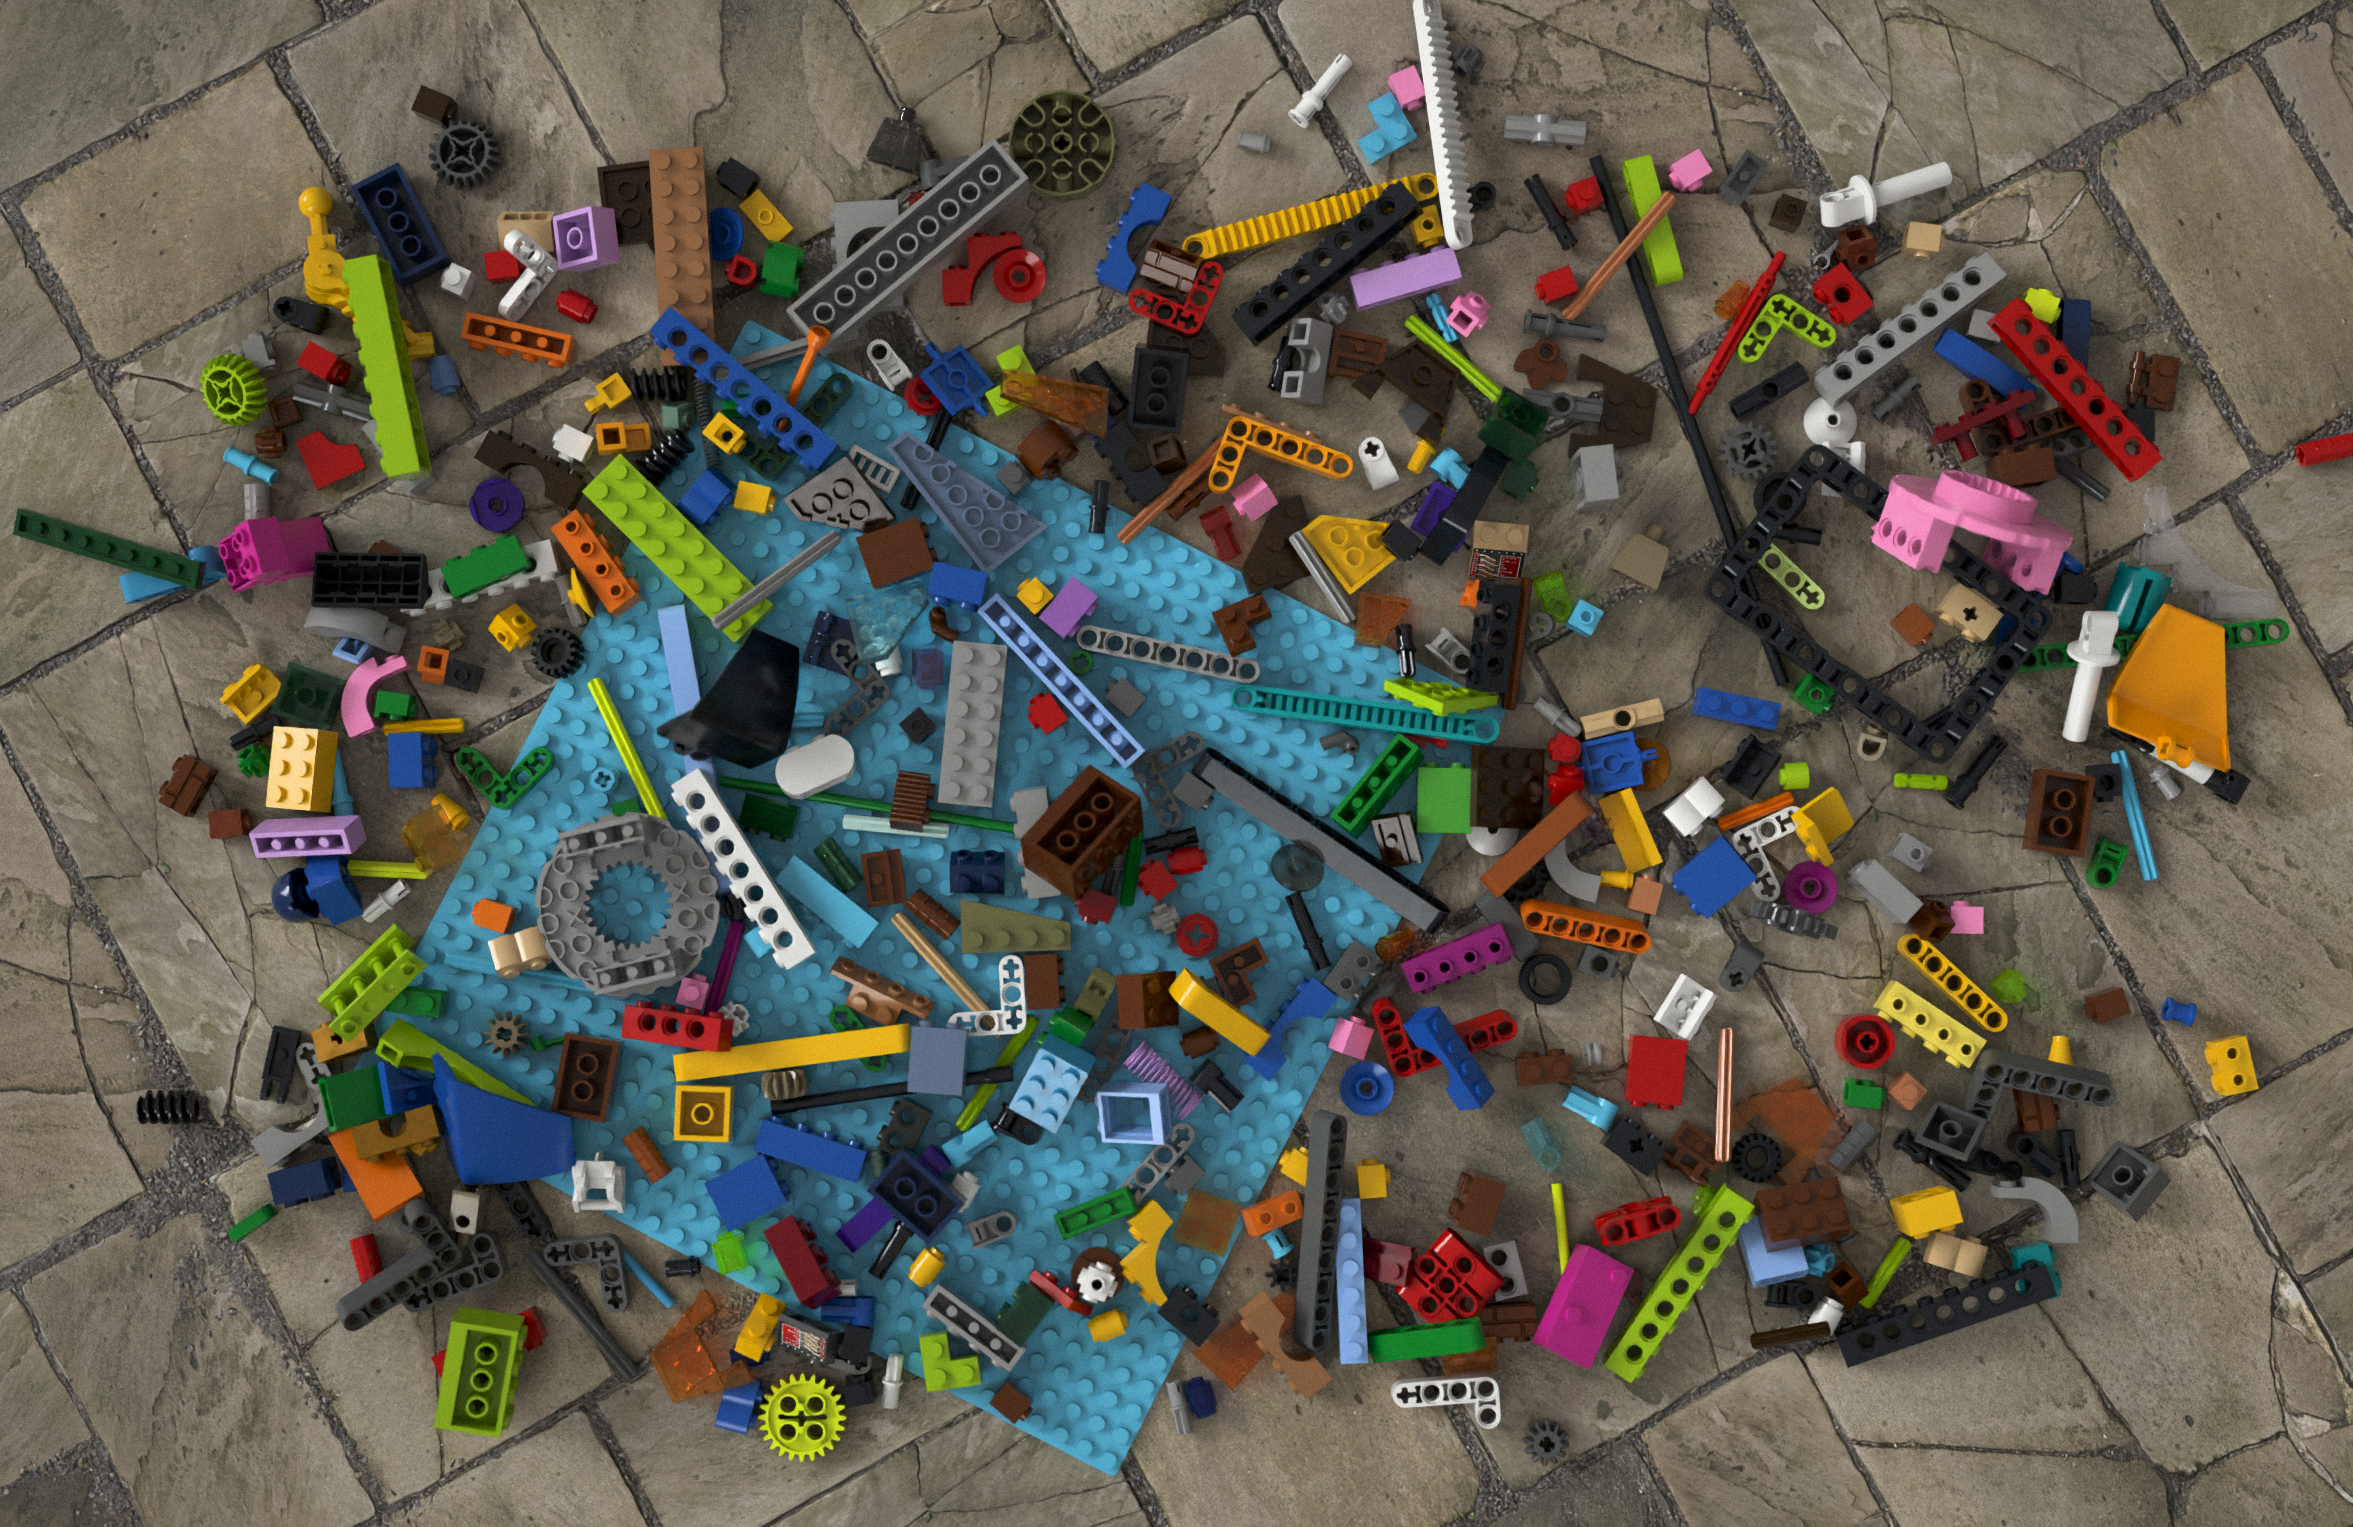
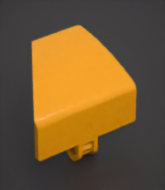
M2163 604L2132 647L2107 691L2108 724L2112 728L2155 744L2157 756L2160 760L2173 761L2177 763L2178 767L2183 769L2189 767L2192 761L2195 760L2227 773L2231 769L2227 734L2225 628L2172 605Z

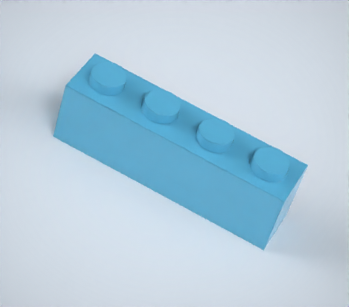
M798 855L793 856L774 880L779 884L778 889L788 898L791 895L800 901L798 906L809 915L812 912L821 918L819 923L830 932L833 929L838 931L842 935L840 940L851 949L854 946L862 948L881 924L878 919Z

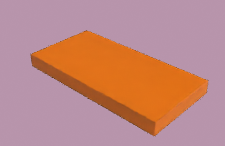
M380 1120L383 1121L386 1133L393 1138L384 1120ZM351 1128L331 1132L327 1135L376 1223L403 1208L409 1201L425 1195L403 1154L395 1156L394 1152L384 1154V1160L368 1164L367 1160H359Z

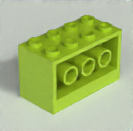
M459 1306L451 1323L434 1428L500 1438L503 1430L509 1429L515 1405L510 1403H513L519 1385V1378L515 1377L518 1376L524 1352L519 1350L523 1349L528 1333V1326L524 1325L525 1316Z

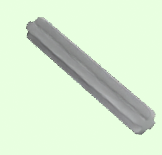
M1302 531L1293 533L1289 537V541L1343 623L1352 622L1357 617V614Z

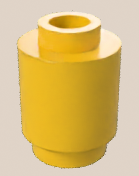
M935 1246L931 1249L925 1247L910 1266L911 1271L908 1273V1277L922 1288H925L927 1284H932L947 1264L944 1260L946 1255Z
M1118 1308L1093 1317V1320L1087 1322L1094 1342L1101 1340L1102 1343L1126 1334L1125 1328L1130 1326L1125 1312L1119 1313Z

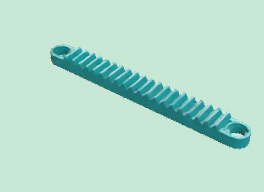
M1240 684L1231 693V702L1236 710L1260 716L1287 718L1304 722L1310 721L1326 725L1332 724L1335 726L1354 727L1356 729L1362 728L1378 732L1400 733L1402 735L1407 734L1409 736L1481 745L1494 743L1500 732L1497 721L1492 717L1452 712L1448 716H1437L1432 713L1433 710L1428 708L1250 684ZM1247 691L1252 695V701L1248 705H1240L1237 702V696L1240 692ZM1488 723L1493 727L1494 733L1491 737L1484 738L1479 735L1478 728L1481 724Z

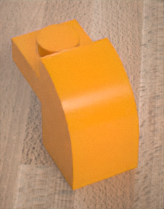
M624 422L596 424L595 426L599 455L618 456L625 453L651 451L650 446L652 443L649 423L624 425Z

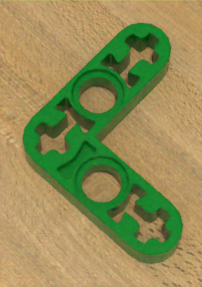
M463 747L460 749L456 756V763L493 806L509 810L554 768L556 756L550 749L537 747L505 777L501 775L481 751L473 747ZM468 754L474 755L472 760L476 765L480 766L476 769L475 766L467 763L468 759L466 756ZM540 754L546 756L544 758L546 761L545 765L538 764L540 762L538 758ZM528 765L534 766V770L529 768ZM490 771L493 775V780L489 785L484 786L481 782V776L484 772ZM526 771L529 774V781L526 785L520 786L517 782V777L519 773ZM512 787L517 789L518 792L512 791ZM501 792L508 793L506 795L508 799L506 803L499 802L502 799Z

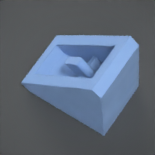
M343 637L333 650V655L361 665L372 658L376 647L357 639Z

